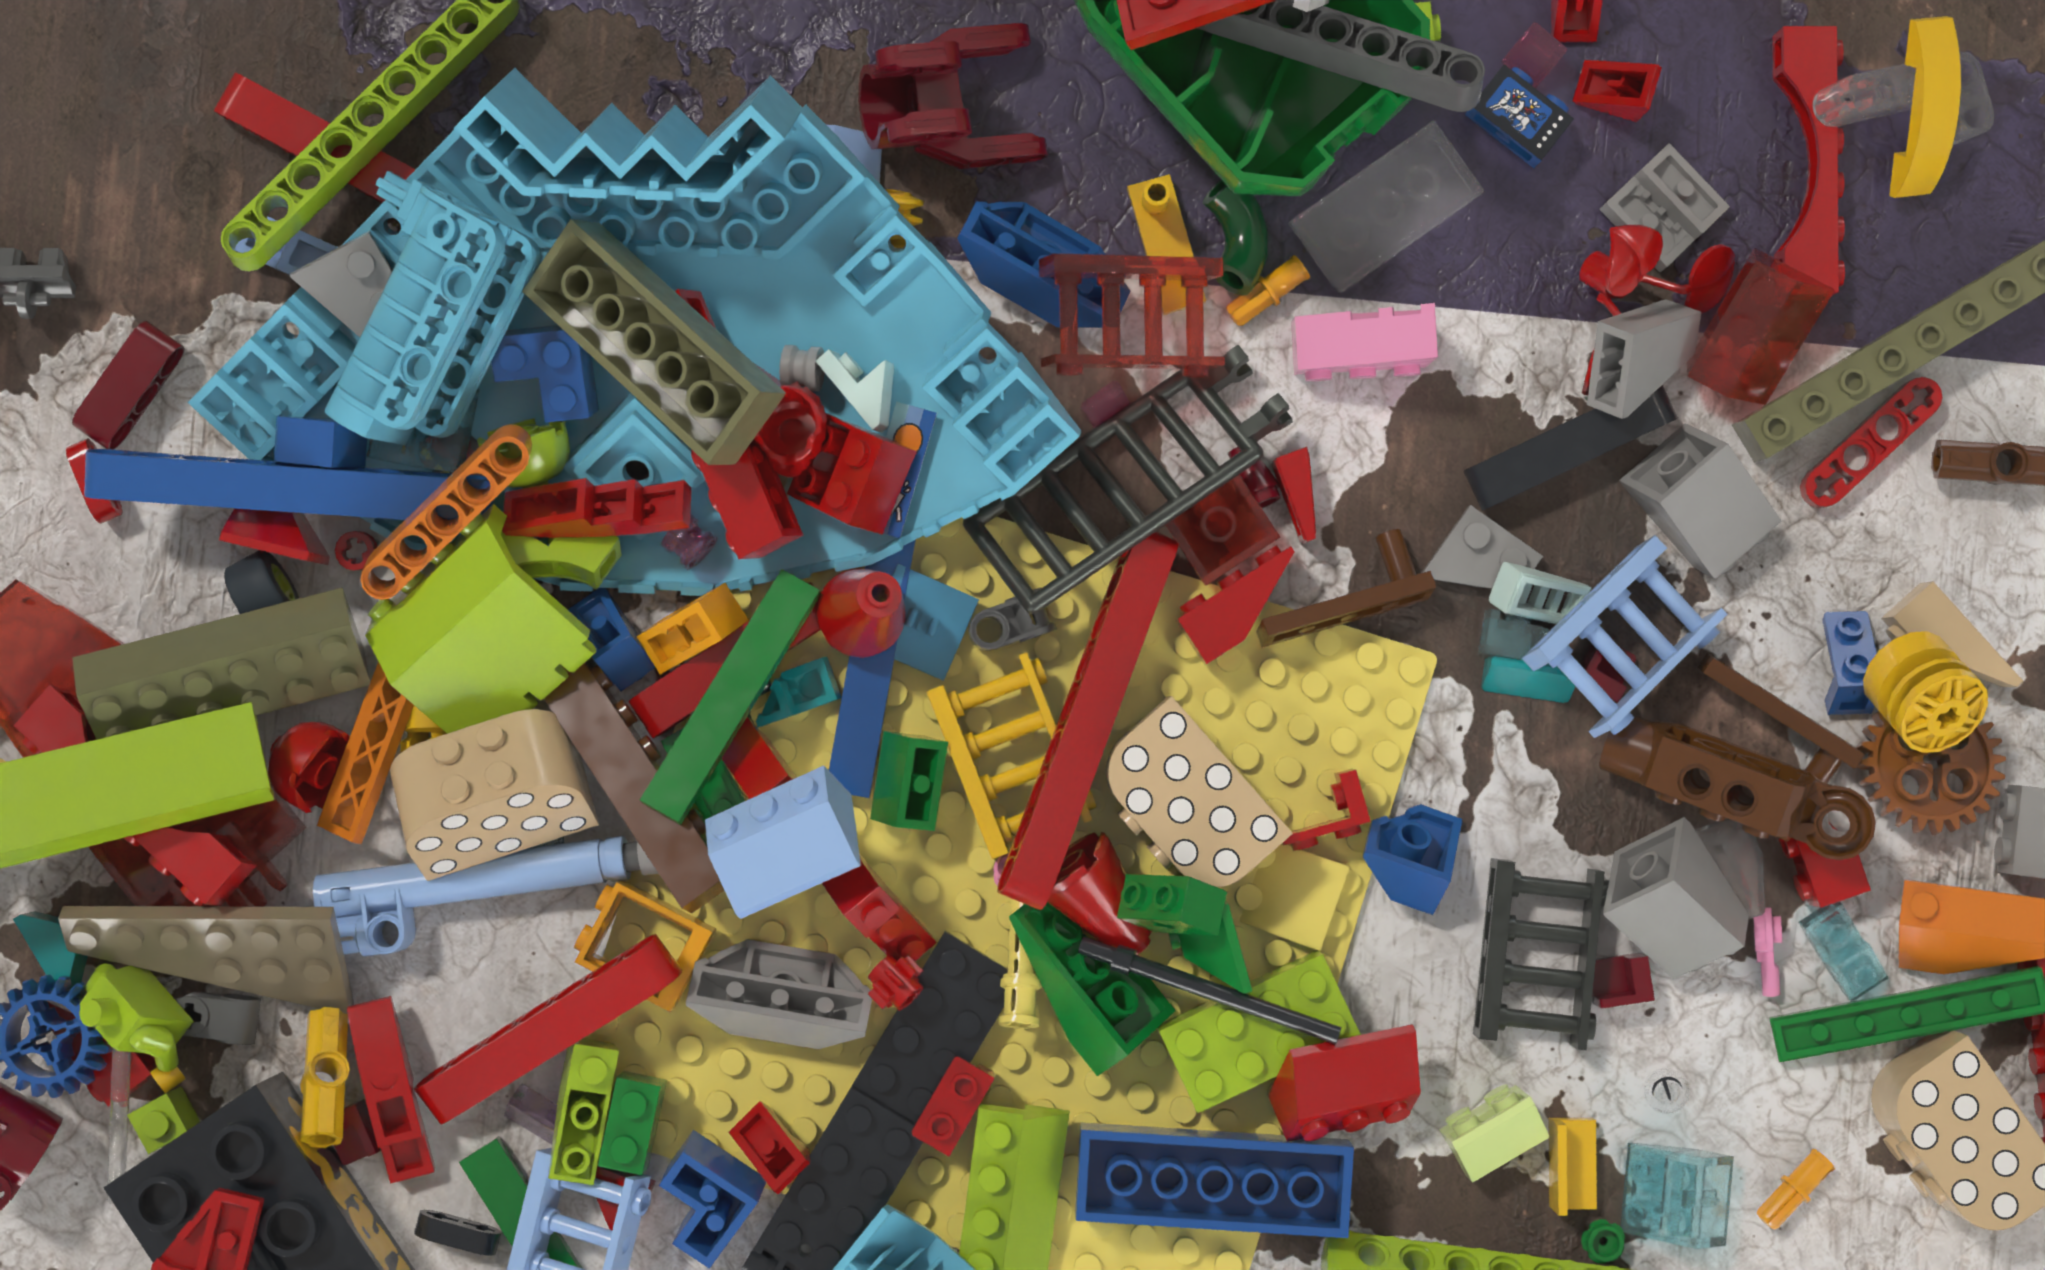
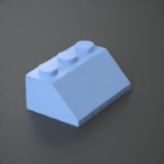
M824 765L705 819L708 856L735 914L740 919L861 866L852 795Z

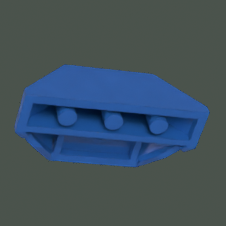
M976 202L957 237L981 284L1056 327L1113 328L1131 292L1125 282H1121L1115 267L1101 246L1025 202H996L987 204V202Z

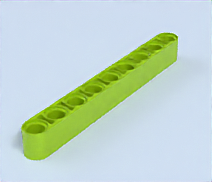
M456 0L225 226L221 234V244L234 266L249 272L264 266L515 19L519 13V0H505L498 4L487 0ZM470 22L477 25L475 31L469 34H460L456 31L463 23ZM433 53H443L446 55L445 60L440 64L431 65L425 62L427 57ZM409 83L415 86L414 90L408 95L400 96L394 93V90L401 84ZM371 114L384 116L381 123L377 126L368 127L362 124L364 119ZM344 144L352 147L350 153L345 157L334 158L331 156L333 149L339 145ZM313 175L320 178L317 186L312 189L299 188L300 182L307 176ZM276 207H286L288 209L286 216L281 220L270 221L267 219L269 212ZM253 238L256 240L254 247L250 251L244 253L235 251L236 245L242 239Z

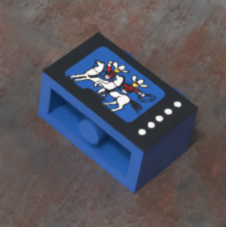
M1504 64L1482 91L1477 106L1467 111L1465 115L1528 165L1535 168L1574 118L1567 113L1569 108L1559 98L1551 94L1544 96L1532 86L1534 81L1527 73L1517 67L1510 69Z

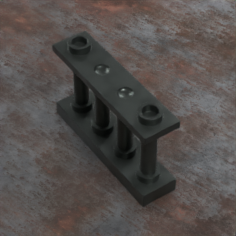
M1491 858L1473 1026L1474 1036L1478 1039L1497 1041L1498 1030L1504 1031L1506 1026L1571 1033L1570 1045L1577 1050L1587 1051V1041L1593 1040L1596 1032V1014L1590 1012L1601 906H1605L1609 880H1604V871L1587 868L1586 882L1522 876L1520 871L1515 870V862ZM1519 893L1584 900L1582 927L1516 920V915H1510L1512 897H1518ZM1515 938L1580 944L1577 971L1512 964L1510 959H1506L1507 941L1513 942ZM1510 982L1575 989L1573 1015L1507 1009V1004L1501 1003L1503 986H1509Z

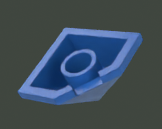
M1420 804L1408 808L1404 815L1392 819L1383 816L1372 820L1368 830L1363 859L1391 901L1431 915L1434 914L1451 882L1462 819Z

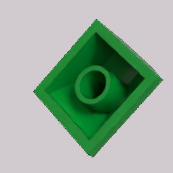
M1225 901L1218 936L1168 933L1172 950L1181 948L1182 954L1187 960L1241 993L1253 992L1227 901Z

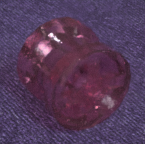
M690 514V528L668 531L661 542V546L667 552H675L680 557V564L686 570H690L709 554L718 538L711 531H703L698 526V519L693 514Z

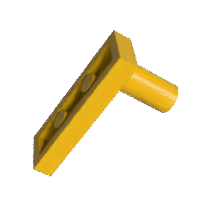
M1170 174L1127 186V192L1163 315L1205 304V294Z

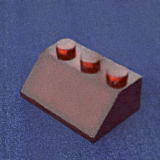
M1754 248L1698 342L1695 355L1687 361V377L1726 397L1766 405L1833 295L1834 288Z

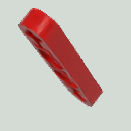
M1926 377L1914 378L1902 384L1806 473L1800 484V492L1804 501L1812 507L1824 508L1833 506L1846 496L1938 410L1943 398L1939 385ZM1912 389L1915 391L1925 389L1928 393L1924 398L1927 407L1924 405L1916 406L1907 414L1894 407L1895 402L1899 408L1907 406L1915 397L1911 391ZM1881 416H1891L1898 424V433L1892 440L1882 439L1876 432V423ZM1851 445L1859 446L1866 455V462L1859 470L1850 469L1844 462V452ZM1831 462H1832V464H1833V466H1834L1835 469L1829 467V464H1830ZM1835 471L1848 478L1846 484L1843 477L1829 485L1827 489L1831 494L1830 497L1827 495L1815 496L1814 491L1818 487L1814 482L1815 478L1819 481L1827 479Z

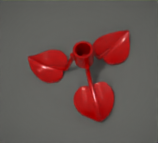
M1622 225L1609 229L1611 241L1610 256L1601 251L1593 252L1586 258L1579 273L1582 283L1600 292L1597 301L1605 305L1613 316L1621 314V312L1613 303L1612 298H1623L1632 292L1639 282L1679 294H1687L1684 306L1700 311L1702 314L1712 309L1726 293L1733 276L1736 255L1726 245L1712 246L1705 250L1694 263L1689 275V284H1675L1646 275L1655 267L1661 256L1663 248L1661 234L1655 229L1644 225ZM1594 350L1583 384V395H1588Z

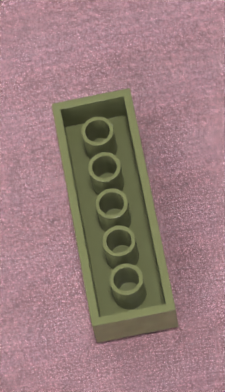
M570 219L522 291L708 465H735L786 394L783 389L600 223Z
M343 587L72 658L76 696L96 739L252 702L257 716L366 687L371 682L364 647Z

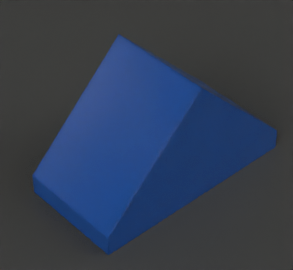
M277 416L274 461L329 468L366 466L367 438L347 429L333 419Z

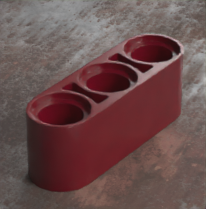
M143 321L126 339L79 406L72 419V425L104 448L116 449L129 435L178 365L184 354V346L150 322Z

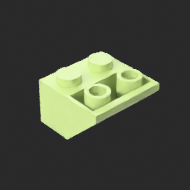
M1505 1084L1493 1089L1484 1096L1486 1101L1484 1104L1470 1111L1469 1107H1464L1452 1113L1445 1119L1448 1125L1439 1129L1465 1175L1472 1183L1550 1138L1533 1100L1516 1085L1509 1088Z

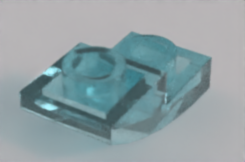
M1840 901L1819 908L1798 922L1822 963L1850 1002L1855 1001L1888 979L1870 944L1861 938L1844 905Z

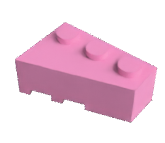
M1435 303L1421 304V310L1394 311L1393 307L1378 308V312L1352 314L1351 311L1295 316L1291 321L1294 375L1305 374V381L1331 380L1332 373L1349 372L1350 379L1376 377V370L1393 369L1394 376L1397 377L1415 376L1421 374L1420 368L1427 367L1438 357Z

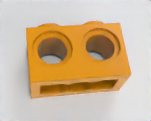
M723 583L662 618L636 637L659 674H662L723 640L749 620L726 583Z

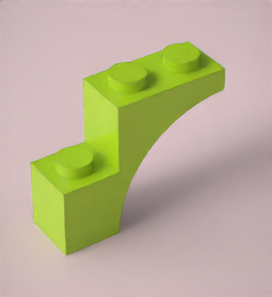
M502 531L500 534L516 564L531 578H566L587 584L596 590L622 555L620 541L617 536L549 538V546L534 537L506 536Z

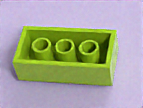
M1318 950L1250 981L1253 992L1246 994L1342 1027L1338 1039L1361 1035L1323 954ZM1211 1000L1162 1023L1158 1027L1159 1033L1197 1113L1203 1112L1276 1077L1290 1049L1327 1042Z

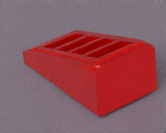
M1304 447L1275 458L1271 464L1276 480L1280 484L1279 488L1299 542H1302V544L1316 539L1310 454L1308 447Z

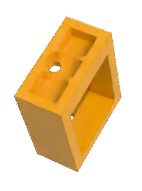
M625 880L617 881L614 887L607 884L594 907L601 911L593 927L586 924L575 942L574 949L580 951L575 963L590 971H594L607 963L609 960L596 954L625 897L692 932L677 960L678 965L683 970L680 976L664 989L646 999L671 1012L677 1006L692 977L695 962L701 960L717 928Z

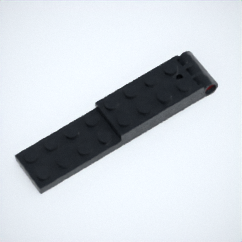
M946 930L944 931L923 966V972L917 977L919 979L918 982L923 986V990L906 1008L900 1011L897 1009L810 1154L811 1162L795 1178L741 1270L834 1269L871 1221L886 1205L923 1144V1141L912 1135V1129L954 1057L959 1056L971 1062L1004 1008L1005 989L1000 987V980L1004 974L1008 973L1007 967ZM801 1245H810L812 1251L809 1253L803 1252Z

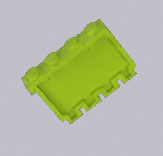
M494 504L482 515L479 513L460 532L461 535L452 543L447 544L430 561L431 563L410 580L392 599H380L368 614L372 620L365 636L390 685L447 734L509 713L533 709L538 704L536 698L539 700L545 699L568 678L565 668L573 673L596 653L595 646L588 640L590 629L516 564L500 535L507 515Z

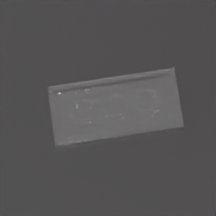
M1433 120L1292 219L1289 225L1337 293L1341 295L1477 199L1485 190L1435 120Z

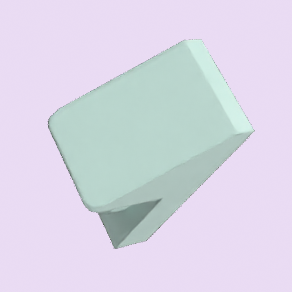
M828 349L816 360V363L871 429L882 433L889 426L894 364L884 360L860 380L859 376L864 372L847 352L840 356L839 353Z

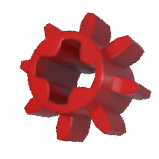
M889 955L880 961L868 975V979L873 983L872 986L874 987L868 995L882 1010L886 1006L890 1008L892 1005L899 1011L903 1010L923 990V986L918 982L919 979L917 978L923 970L909 955L905 959L900 957L899 960L893 955Z

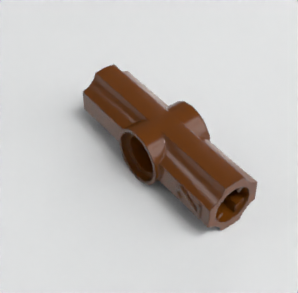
M1937 440L1931 457L1933 478L1987 482L1993 485L2007 483L2045 486V447L2026 446L2015 442L1997 444ZM2000 452L2007 455L2011 463V468L2007 475L2001 473L1996 466V459Z

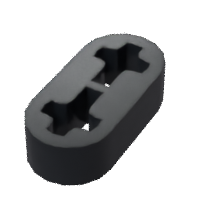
M420 1210L414 1234L422 1239L487 1256L496 1255L502 1233L493 1226L434 1210Z

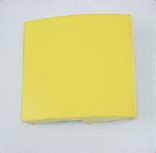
M1281 844L1275 849L1276 856L1274 862L1266 868L1258 867L1252 884L1256 885L1262 892L1260 906L1254 910L1243 909L1239 921L1321 951L1350 867L1302 849L1293 851L1291 845L1283 846Z

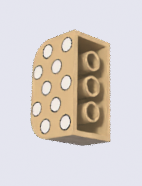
M1167 696L1115 743L1110 751L1106 764V777L1113 796L1123 806V809L1117 814L1135 835L1144 830L1153 840L1147 848L1166 870L1174 864L1184 876H1190L1215 887L1227 886L1242 879L1293 834L1172 696Z
M538 709L517 711L423 741L401 752L394 759L390 767L406 849L427 881L599 825L582 756L559 723L556 714L550 711Z
M1954 1030L1927 1035L1881 1069L1872 1087L1871 1102L1876 1119L1888 1135L1883 1141L1897 1160L1901 1161L1904 1159L1914 1171L1909 1175V1178L1925 1198L1930 1195L1944 1209L1975 1226L1987 1230L2012 1228L2045 1206V1143L1968 1035Z

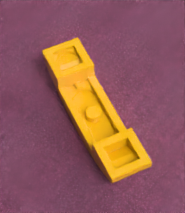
M1949 16L1911 19L1909 23L1905 65L1916 68L1907 148L1905 152L1894 153L1889 196L1893 198L1931 194L1949 159L1957 128L1961 96L1959 45L1953 18Z

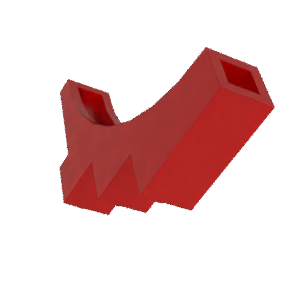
M747 717L723 755L722 760L747 797L751 799L797 778V776L767 736ZM861 855V866L822 883L842 914L866 938L869 937L887 956L893 955L899 960L900 957L905 959L909 955L915 962L937 943L931 933L890 890Z

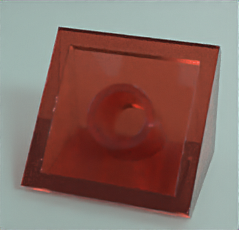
M1240 474L1165 525L1204 586H1207L1280 538V535Z

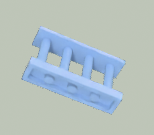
M1656 535L1636 546L1522 657V660L1533 672L1548 663L1552 668L1558 666L1603 717L1588 731L1594 738L1608 731L1616 735L1634 719L1630 711L1695 646L1701 649L1709 644L1720 633L1716 626L1728 615L1720 608L1701 618L1657 570L1660 565L1655 560L1667 547ZM1635 579L1639 583L1644 581L1689 630L1675 646L1664 637L1629 598L1631 593L1627 587ZM1606 608L1610 611L1615 609L1660 658L1646 674L1634 664L1600 626L1602 621L1598 615ZM1577 636L1581 639L1587 638L1632 687L1618 703H1615L1571 655L1573 649L1569 644Z
M552 1148L536 1150L507 1270H585L549 1258V1254L546 1251L550 1235L553 1232L608 1248L603 1270H628L641 1216L646 1213L651 1201V1191L648 1189L651 1176L643 1174L642 1176L626 1177L623 1186L597 1178L594 1180V1185L549 1179L548 1173ZM567 1188L619 1204L613 1230L561 1215L559 1209H557L561 1191Z

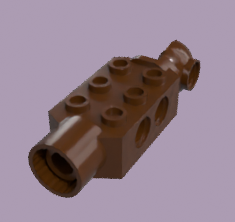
M1633 715L1634 719L1619 733L1613 735L1609 731L1599 762L1600 769L1657 791L1655 796L1665 802L1681 805L1682 801L1700 807L1698 813L1709 819L1723 822L1725 818L1739 822L1743 824L1741 829L1753 836L1768 838L1770 834L1785 841L1794 838L1807 843L1811 850L1824 858L1835 860L1855 857L1868 847L1874 837L1876 821L1873 809L1861 794L1851 788L1826 784L1819 781L1809 771L1686 725L1651 722ZM1699 769L1704 770L1709 775L1710 782L1703 779ZM1741 785H1745L1748 788H1750V790L1753 792L1754 798H1750L1749 796H1747L1744 793ZM1830 811H1841L1849 818V830L1838 831L1832 828L1828 821V813Z

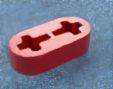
M87 438L66 447V456L90 513L101 524L122 515L123 510L120 500L94 499L84 496L86 450L97 449L95 444Z

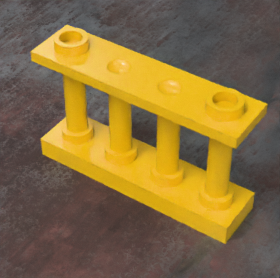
M1027 652L1019 655L1023 669L957 694L956 690L947 693L944 685L926 691L945 741L948 742L950 754L991 859L1009 853L1006 843L1014 840L1013 836L1017 833L1024 812L1008 819L1004 815L996 818L990 801L998 799L996 795L998 793L1036 779L1045 756L989 777L988 774L980 776L974 759L981 757L980 752L1047 727L1052 739L1056 728L1040 687L1048 683L1039 658L1030 661ZM1031 686L1040 710L974 736L972 732L963 734L957 718L964 716L965 710L1023 687ZM1089 790L1081 812L1084 823L1092 821L1089 811L1097 808L1091 790Z

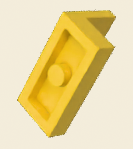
M1548 1118L1550 1136L1549 1207L1558 1216H1568V1210L1597 1209L1596 1120L1594 1118Z

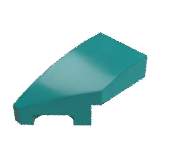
M822 657L781 673L780 678L774 679L770 687L771 693L755 722L757 728L841 699L842 696L828 657Z

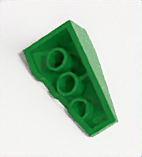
M1048 902L1041 910L1023 904L1009 916L1013 928L1069 1042L1096 1076H1099L1128 1056L1176 1011L1151 979L1132 972L1128 976L1110 970L1111 965L1078 954L1082 938L1087 936L1082 933L1080 926Z

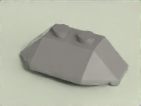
M747 939L718 952L708 959L703 958L695 962L686 1006L731 1035L822 1049L865 1037L872 998L868 995L871 990L861 983L853 971L836 954Z

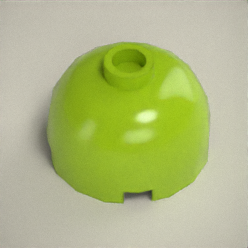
M535 418L511 423L512 425L522 427L528 432L532 440V450L526 468L507 487H522L524 489L548 485V480L558 476L569 459L570 445L565 421L549 422V425L544 426L536 425ZM499 428L487 432L488 438ZM479 437L477 439L478 446L480 447L486 440ZM505 442L498 446L500 453L506 458L512 459L522 455L521 449L514 443Z

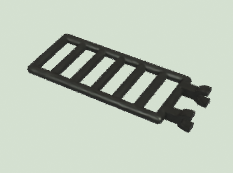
M1239 345L1230 349L1218 364L1203 374L1193 365L1183 367L1073 442L1015 495L1004 500L999 498L979 508L978 513L963 519L965 530L1028 613H1038L1254 465L1263 457V449L1257 441L1272 431H1279L1293 423L1292 417L1287 412L1290 409L1289 405L1279 393L1266 401L1260 411L1242 423L1217 394L1231 383L1241 382L1253 374L1252 369L1247 364L1249 358ZM1187 386L1191 388L1241 450V452L1220 466L1167 402L1169 398ZM1150 411L1154 412L1204 475L1203 478L1184 491L1180 489L1130 426ZM1115 435L1168 501L1147 516L1143 514L1094 451V449ZM1080 460L1131 526L1110 542L1058 477L1059 473ZM1042 485L1094 551L1073 567L1070 566L1021 501V499ZM1007 510L1057 577L1037 592L1032 590L985 527L987 522Z

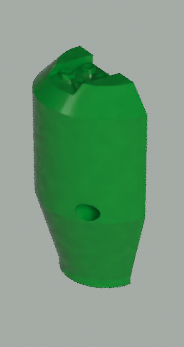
M1074 0L1089 33L1234 194L1301 196L1314 187L1334 163V153L1343 145L1345 147L1349 146L1363 132L1375 135L1412 99L1384 88L1197 28L1131 50L1125 41L1117 0ZM1329 0L1328 4L1323 5L1430 40V19L1413 0ZM1245 11L1241 12V14L1248 15L1252 14V12ZM1293 25L1282 26L1284 28H1295ZM1326 39L1328 42L1338 41L1336 39ZM1376 52L1368 53L1371 56L1382 55ZM1420 66L1411 67V68H1413V69H1415V70H1424V69H1425V68L1420 67Z

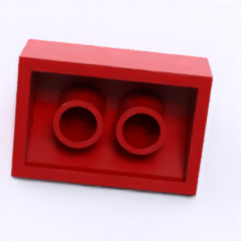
M1413 1024L1338 1039L1336 1045L1324 1042L1290 1049L1268 1094L1287 1142L1302 1138L1305 1141H1315L1330 1132L1339 1130L1356 1132L1371 1123L1385 1121L1392 1124L1407 1118L1421 1094L1416 1030Z

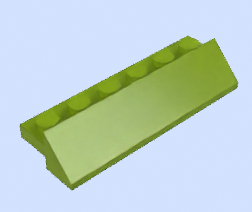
M980 1103L959 1254L976 1270H1048L1070 1114L1069 1110L1025 1104V1109Z

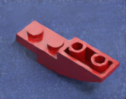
M392 996L348 1006L349 1025L366 1104L377 1146L382 1151L390 1184L434 1173L435 1164L414 1090V1077Z

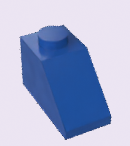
M598 588L568 609L570 613L590 629L588 640L596 648V653L592 658L620 692L656 668L636 636L639 634L606 588Z

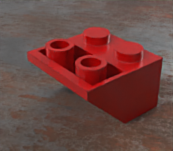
M826 413L827 424L825 427L827 436L822 443L821 451L816 457L811 459L810 465L799 476L793 478L787 495L850 526L883 535L917 451L885 436Z

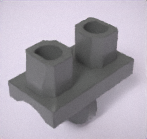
M0 248V298H3L4 306H17L19 316L22 319H33L37 312V306H50L51 298H75L76 285L69 275L68 258L62 249L43 248L39 252L38 265H26L27 258L22 250Z

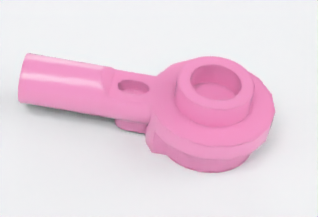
M1770 907L1764 908L1765 912H1753L1757 963L1761 962L1762 995L1775 997L1779 996L1781 992L1779 967L1774 962L1773 943H1782L1781 916H1772Z

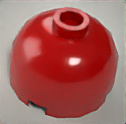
M301 722L279 736L271 746L268 765V776L275 792L285 801L305 813H312L309 808L313 806L323 809L350 735L324 722Z

